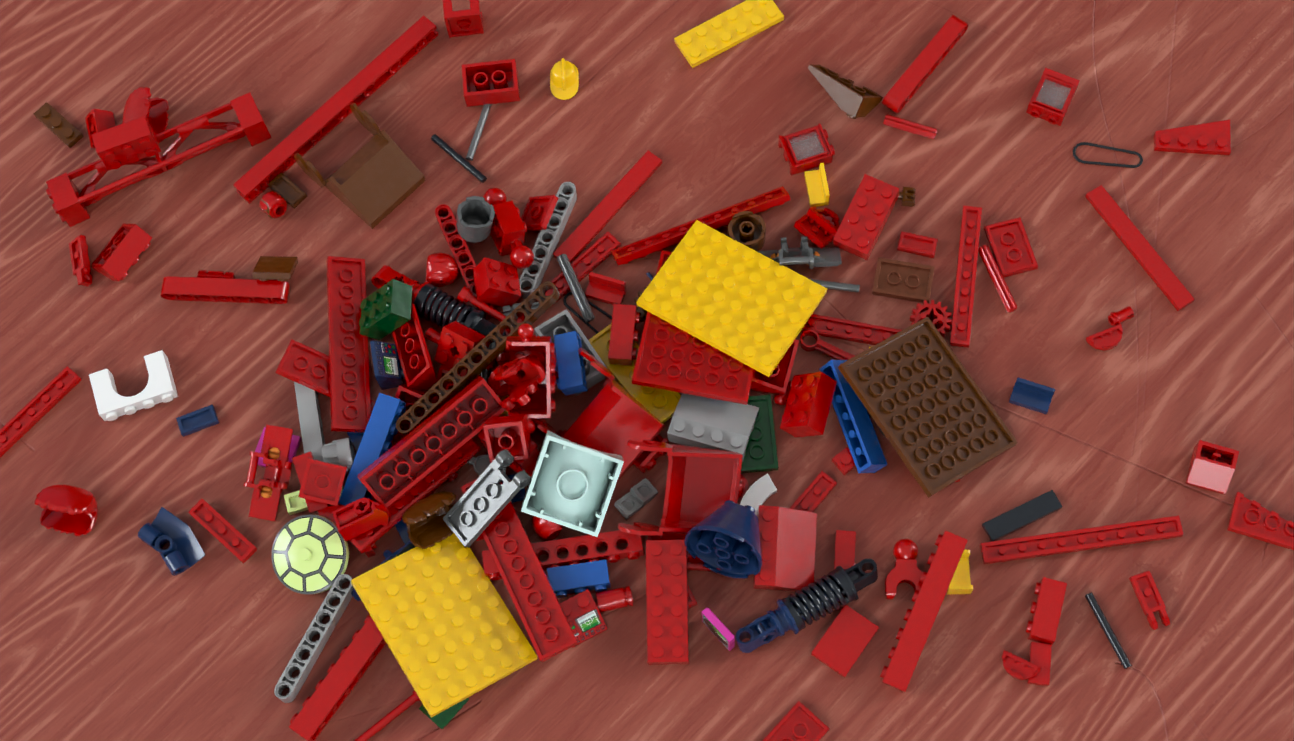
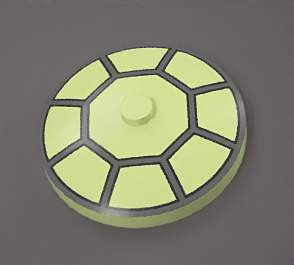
M319 515L298 516L287 522L276 535L272 546V565L278 579L290 590L300 594L322 593L332 587L339 575L345 573L349 561L348 542L338 532L336 523Z

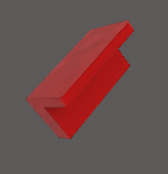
M93 108L85 117L91 148L95 149L92 134L116 126L112 111Z
M590 272L585 296L586 298L611 305L622 304L627 291L626 283Z

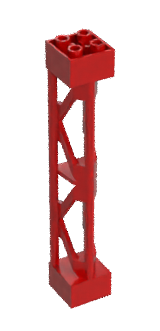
M249 92L231 100L230 103L157 134L158 142L179 133V136L162 156L159 152L155 154V157H145L135 163L126 164L147 166V168L127 175L95 190L96 184L108 171L105 164L99 159L68 174L64 173L46 181L48 186L46 192L49 198L53 199L52 207L56 214H59L62 222L66 221L72 227L90 219L86 206L100 201L107 195L141 180L159 175L193 157L225 143L236 141L244 136H247L252 147L272 137ZM234 109L240 123L209 122L208 120ZM195 129H223L227 131L225 134L211 138L176 155L178 147ZM97 169L98 172L84 186L80 193L72 179Z

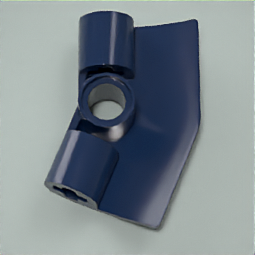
M161 507L152 524L146 523L138 532V538L160 553L173 576L183 573L205 556V552L191 528L163 507ZM166 543H170L168 549L162 550Z

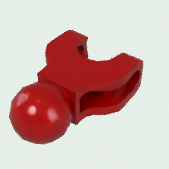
M900 539L893 547L896 561L895 568L885 578V598L887 600L894 599L897 586L900 583L910 584L914 588V592L916 590L920 591L922 583L919 581L923 572L918 569L917 560H915L918 557V546L911 539Z

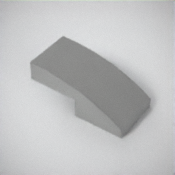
M645 478L633 486L629 493L617 500L614 506L627 520L658 494V491Z

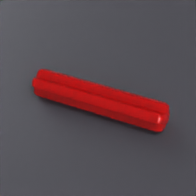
M888 114L884 118V125L931 139L936 137V128Z

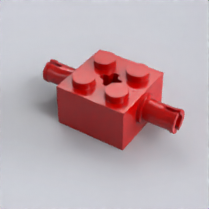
M457 321L443 326L441 333L433 328H429L425 333V339L438 344L435 361L450 369L486 337ZM481 355L475 358V363H479L482 360ZM495 360L485 369L490 371L494 366ZM468 369L461 371V374L464 376L468 373Z

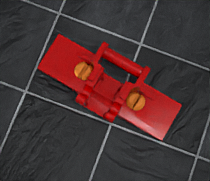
M266 424L261 453L250 451L251 460L247 480L243 485L254 488L248 517L276 521L280 496L283 489L288 490L293 464L288 462L293 429ZM259 457H263V464H266L264 477L260 479L258 484H254Z

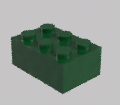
M392 279L363 299L360 305V334L381 340L411 320L412 286Z

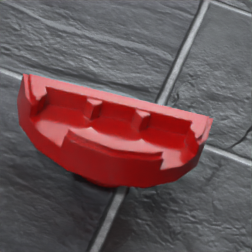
M1122 324L1090 335L1085 340L1090 346L1098 350L1113 349L1122 339Z
M1006 650L1003 651V666L1006 672L1015 679H1031L1042 669L1040 666Z

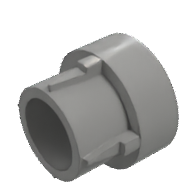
M351 438L334 440L332 441L333 443L324 444V447H322L323 461L347 466L346 472L350 471L355 459Z

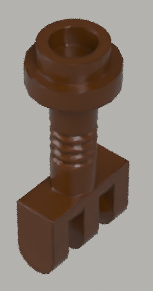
M903 187L902 192H899L898 199L902 200L901 206H915V188Z

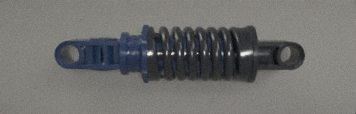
M863 559L846 570L841 566H837L835 570L822 576L821 579L808 584V587L804 586L801 588V591H795L794 595L790 594L786 598L777 600V609L769 610L766 615L757 618L736 632V641L740 651L750 653L758 647L771 642L774 638L784 636L788 630L797 634L806 628L805 622L811 625L813 620L818 621L820 617L824 618L826 612L831 614L833 609L838 610L840 608L839 603L845 606L849 602L858 600L857 592L878 579L876 562L872 559ZM866 570H872L870 573H865ZM745 638L750 639L748 642H742Z

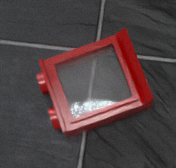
M1045 67L1026 113L1035 118L1044 119L1051 124L1061 126L1080 80Z
M820 123L817 126L786 136L779 135L778 146L779 148L783 147L784 159L790 164L791 176L820 166V163H824V165L832 163L833 155H835L834 147L832 144L829 145L827 131L822 129Z

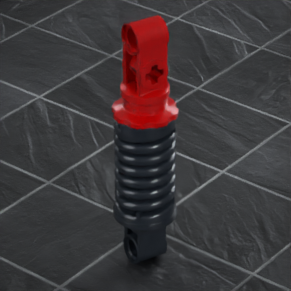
M384 265L371 279L373 285L378 289L392 279L400 282L403 280V283L411 285L412 304H415L418 316L431 321L432 324L440 328L457 321L487 336L497 326L485 319L486 314L484 311L455 299L454 296L448 295L447 292H442L441 289H437L428 281L419 284L417 280H412L387 265Z

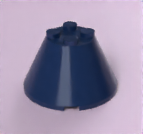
M727 500L724 505L690 529L685 537V546L694 559L697 556L704 562L703 566L713 572L732 578H748V575H757L761 570L762 552L759 521L755 514V509L749 505L743 506Z

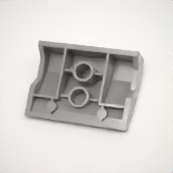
M682 393L667 432L668 440L684 446L738 452L743 454V462L759 407Z

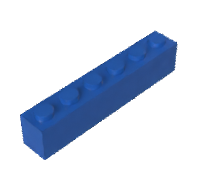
M830 360L819 370L837 381L832 404L858 473H875L886 466L887 461L869 414L838 369L839 365L847 360Z
M379 393L340 496L339 504L348 505L360 498L372 500V494L362 484L357 475L392 447L393 437L398 433L396 422L406 411V403L402 400Z

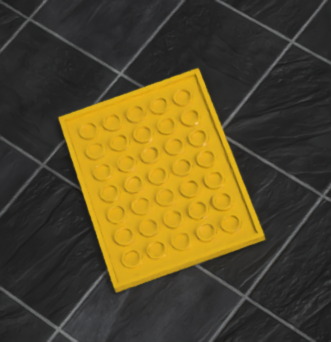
M696 220L639 297L637 306L770 377L827 293V288Z
M454 533L448 536L446 540L435 543L433 547H428L427 549L415 547L351 580V584L431 718L537 660L538 656L492 582L485 576L484 570L470 547H464Z

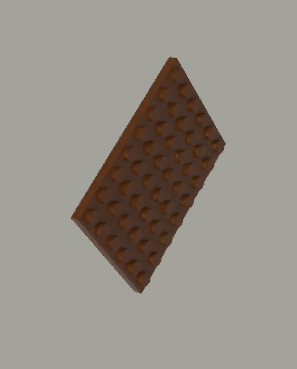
M928 317L845 361L838 367L928 498L1018 443Z

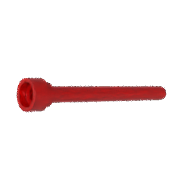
M466 286L462 288L456 298L461 302H470L500 322L506 318L505 315L486 303L477 300L473 293L470 292L471 289Z
M415 690L410 697L354 741L369 740L416 701H421Z

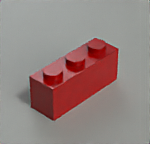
M613 304L608 354L609 364L632 366L633 359L636 360L637 348H634V342H638L639 330H636V323H640V312H637L636 305Z
M1043 577L1040 583H1036L1034 594H1037L1036 602L1032 601L1030 613L1033 614L1032 621L1028 620L1026 632L1029 633L1028 640L1053 645L1056 639L1067 583Z

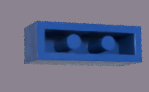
M577 331L554 335L557 358L555 370L559 374V378L556 379L558 389L565 396L588 391L584 357L577 352L579 348H582L580 335Z
M607 560L547 568L548 580L557 598L567 597V594L572 593L577 595L587 589L589 591L602 592L606 591L607 588H611Z

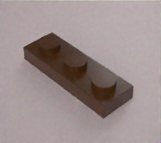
M47 102L33 113L40 122L69 148L84 137L81 132Z

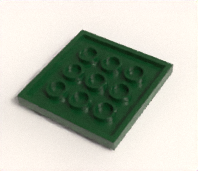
M771 395L749 396L747 404L759 407V411L746 447L744 460L741 465V473L776 471L779 467Z

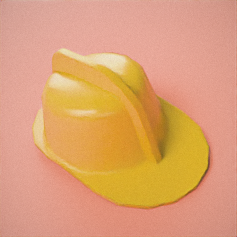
M562 58L551 69L550 89L554 97L561 100L570 99L578 91L579 72L574 64Z

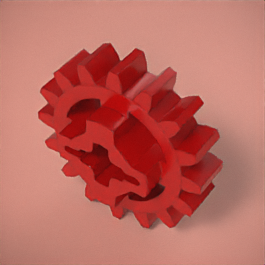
M924 300L923 305L918 303L916 309H912V315L910 316L911 325L926 317L930 318L931 315L933 325L939 328L937 329L938 332L944 337L945 331L949 332V325L952 323V319H949L951 312L946 313L948 307L942 308L941 302L934 304V300H931V303L928 304Z

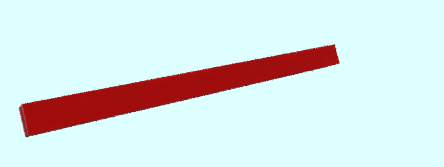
M423 15L236 181L233 186L237 193L249 204L269 187L268 184L280 173L284 174L296 163L294 158L296 153L303 157L352 113L350 109L352 103H356L359 107L438 36L436 25Z

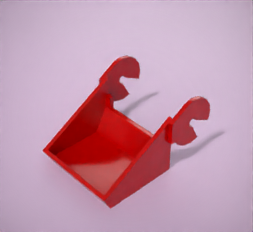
M579 348L577 352L589 360L595 369L605 375L604 388L568 431L565 429L564 431L559 430L557 432L542 418H532V420L539 424L537 427L545 434L547 431H550L585 447L622 456L624 463L617 480L618 482L644 452V450L628 447L627 441L633 440L642 443L643 440L653 441L665 425L618 384L609 369L586 350Z
M633 440L627 441V446L634 449L667 452L669 463L663 517L661 518L660 527L641 522H634V526L619 523L618 530L636 535L662 536L664 532H688L724 505L725 501L730 500L737 504L743 454L676 444L669 445L652 440H643V443Z

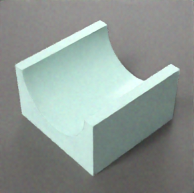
M547 431L531 476V482L528 485L522 502L521 512L598 537L624 463L623 457L585 447Z

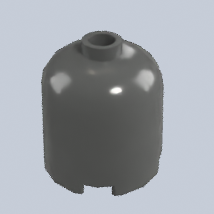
M467 197L465 201L458 205L456 226L458 234L468 242L476 243L485 240L491 233L495 215L493 205L486 202L483 197Z

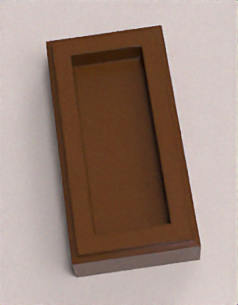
M283 173L277 175L268 184L274 192L282 196L294 209L307 197L306 193Z

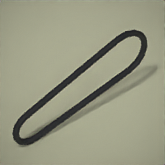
M1088 142L1078 143L1073 149L1074 158L1084 164L1137 168L1143 162V158L1138 152ZM1089 145L1135 154L1139 156L1140 162L1137 165L1083 161L1076 156L1075 151L1078 146Z
M572 292L567 293L563 299L564 305L596 334L599 333L566 303L567 297L573 295ZM587 300L592 307H594L595 309H597L598 311H600L612 320L611 315H609L608 313L594 305L592 302Z

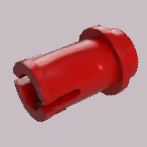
M1127 306L1116 313L1111 312L1108 316V321L1112 326L1119 325L1133 318L1134 312L1131 307Z

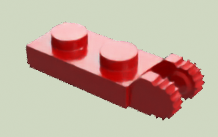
M1150 571L1131 576L1129 580L1153 630L1158 629V623L1153 614L1158 611L1162 623L1165 626L1170 625V619L1165 610L1166 606Z

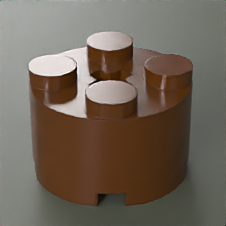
M742 211L735 214L728 225V237L755 251L763 248L766 225L763 218L753 214L751 211Z

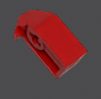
M360 498L332 512L337 530L345 541L381 524L383 526L388 525L389 510L387 507L369 498Z

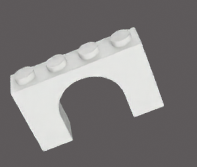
M162 350L144 356L149 380L145 389L135 396L125 397L119 395L114 377L108 369L89 374L98 413L104 421H113L119 416L131 415L137 410L149 409L154 407L155 404L170 402L173 398L178 397L168 357Z

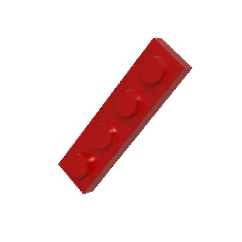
M201 499L188 512L243 564L258 550L204 499Z

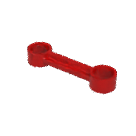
M805 330L800 336V346L805 351L817 350L836 360H849L855 357L819 339L818 333L814 330ZM813 336L816 339V343L814 345H806L803 342V338Z

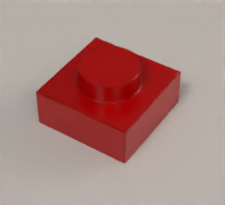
M848 447L832 458V462L844 475L856 467Z

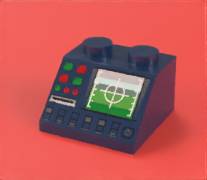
M370 341L374 374L381 390L403 385L405 377L396 345Z

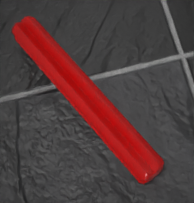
M987 245L979 247L978 252L1007 312L1015 311L1017 305Z

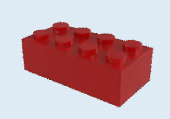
M865 174L835 234L833 246L868 261L899 197V188Z

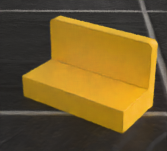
M820 163L819 170L804 172L810 208L829 205L830 194L824 163Z

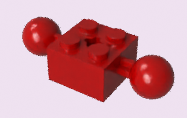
M500 188L488 189L483 198L494 207L495 215L490 234L500 256L510 254V261L514 267L526 269L533 263L534 254L528 246L523 245L525 243L524 237L525 232H527V226L520 218L519 208L515 207L512 200L507 201L506 194Z

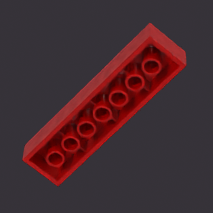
M478 376L358 474L357 477L378 503L386 507L390 506L479 433L488 418L501 415L505 411V408L501 405V399L484 378Z

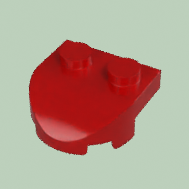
M814 206L809 208L807 214L797 220L793 227L804 236H807L819 248L823 249L833 241L839 228V217L828 208L822 210L816 209L817 207Z

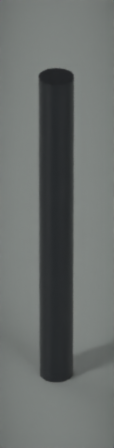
M436 134L431 137L434 143L481 183L486 181L487 177L440 137Z
M1093 593L1085 595L1123 668L1131 667L1129 659Z

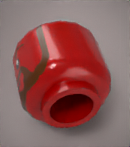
M267 192L260 200V209L270 218H279L287 210L286 200L277 192Z

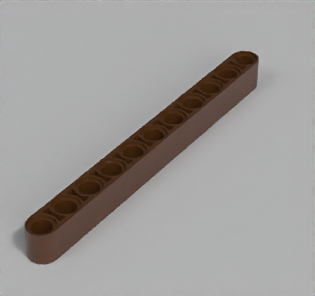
M547 281L533 291L397 420V430L406 436L473 381L506 349L507 336H519L518 328L521 324L528 323L532 325L559 299L560 294L556 286L552 282ZM553 289V293L550 296H545L547 290ZM539 302L538 308L531 309L533 303ZM525 316L523 322L517 323L518 317ZM506 329H511L509 335L503 336V332ZM492 342H496V347L490 350L489 345ZM481 355L482 360L479 363H475V358ZM468 369V373L461 377V371ZM453 382L452 389L446 390L447 384ZM435 396H439L438 402L432 404V399ZM421 409H425L424 415L418 417V412ZM410 422V428L404 431V425Z

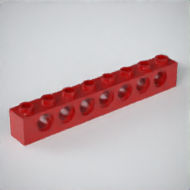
M620 530L599 533L598 537L584 535L531 543L538 558L543 554L549 556L546 561H540L544 570L600 560L615 563L623 558L635 560L644 555L641 535L630 534ZM620 543H626L628 545L623 550L617 548L618 544ZM600 546L608 547L604 553H600L597 550ZM580 549H587L588 553L581 556L578 554V551ZM482 551L485 576L492 581L502 579L490 551ZM561 552H567L568 556L561 559L558 557Z

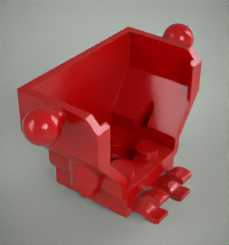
M524 323L518 328L519 336H507L506 348H509V350H504L496 358V361H512L533 354L541 359L546 368L545 379L537 385L538 390L529 395L531 400L524 406L515 402L516 406L508 411V416L527 414L531 434L536 428L532 418H551L552 412L556 410V402L552 399L557 379V372L555 370L557 358L555 345L551 342V336H532L534 333L533 327L528 323ZM522 369L517 372L519 376H525V372Z

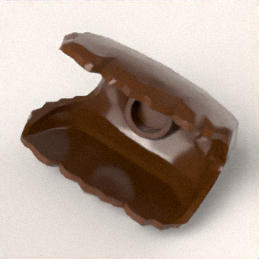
M445 491L438 492L421 499L406 510L402 520L407 525L408 537L415 547L422 549L433 547L435 543L446 540L448 536L453 534V531L442 518L453 507L451 503L456 499L455 494Z

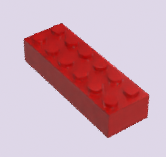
M646 540L648 665L689 664L688 575L685 540Z

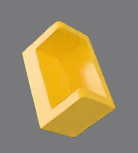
M970 550L963 551L948 587L947 595L972 593L973 585H971L969 569Z

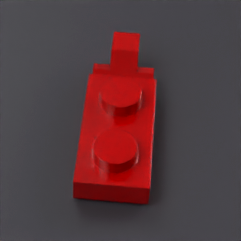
M79 235L69 243L73 275L77 276L78 285L88 287L92 284L86 236Z

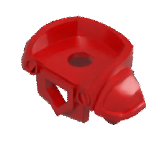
M533 354L523 356L497 366L488 379V385L498 396H509L501 402L502 407L509 411L516 406L515 402L524 406L531 400L529 395L538 390L537 385L545 379L546 368L538 356ZM522 369L525 372V376H519L517 372Z

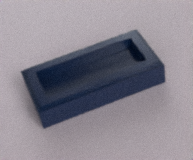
M213 404L176 418L183 437L219 424Z

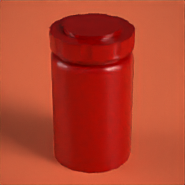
M629 586L596 593L600 612L624 608L628 605L633 606L634 601Z

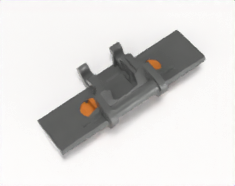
M807 236L801 237L800 247L788 248L787 238L782 237L780 250L757 251L783 266L807 264L809 269H813V267H829L842 264L839 247L810 248Z

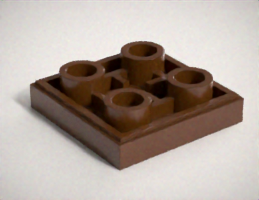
M260 256L252 272L253 278L261 281H268L270 279L287 281L291 279L298 264L297 257Z

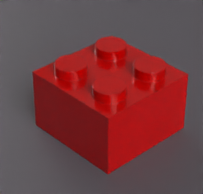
M484 257L473 269L477 300L501 307L508 305L512 307L521 297L518 271L513 265Z

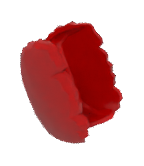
M140 87L134 90L126 101L122 124L145 116L156 135L165 131L169 120L168 113L166 112L169 110L167 100L158 97L150 98L149 87Z
M53 485L42 489L36 495L35 504L44 508L41 512L40 524L47 529L53 528L60 533H74L75 536H81L91 532L98 517V505L95 496L90 491L70 485Z

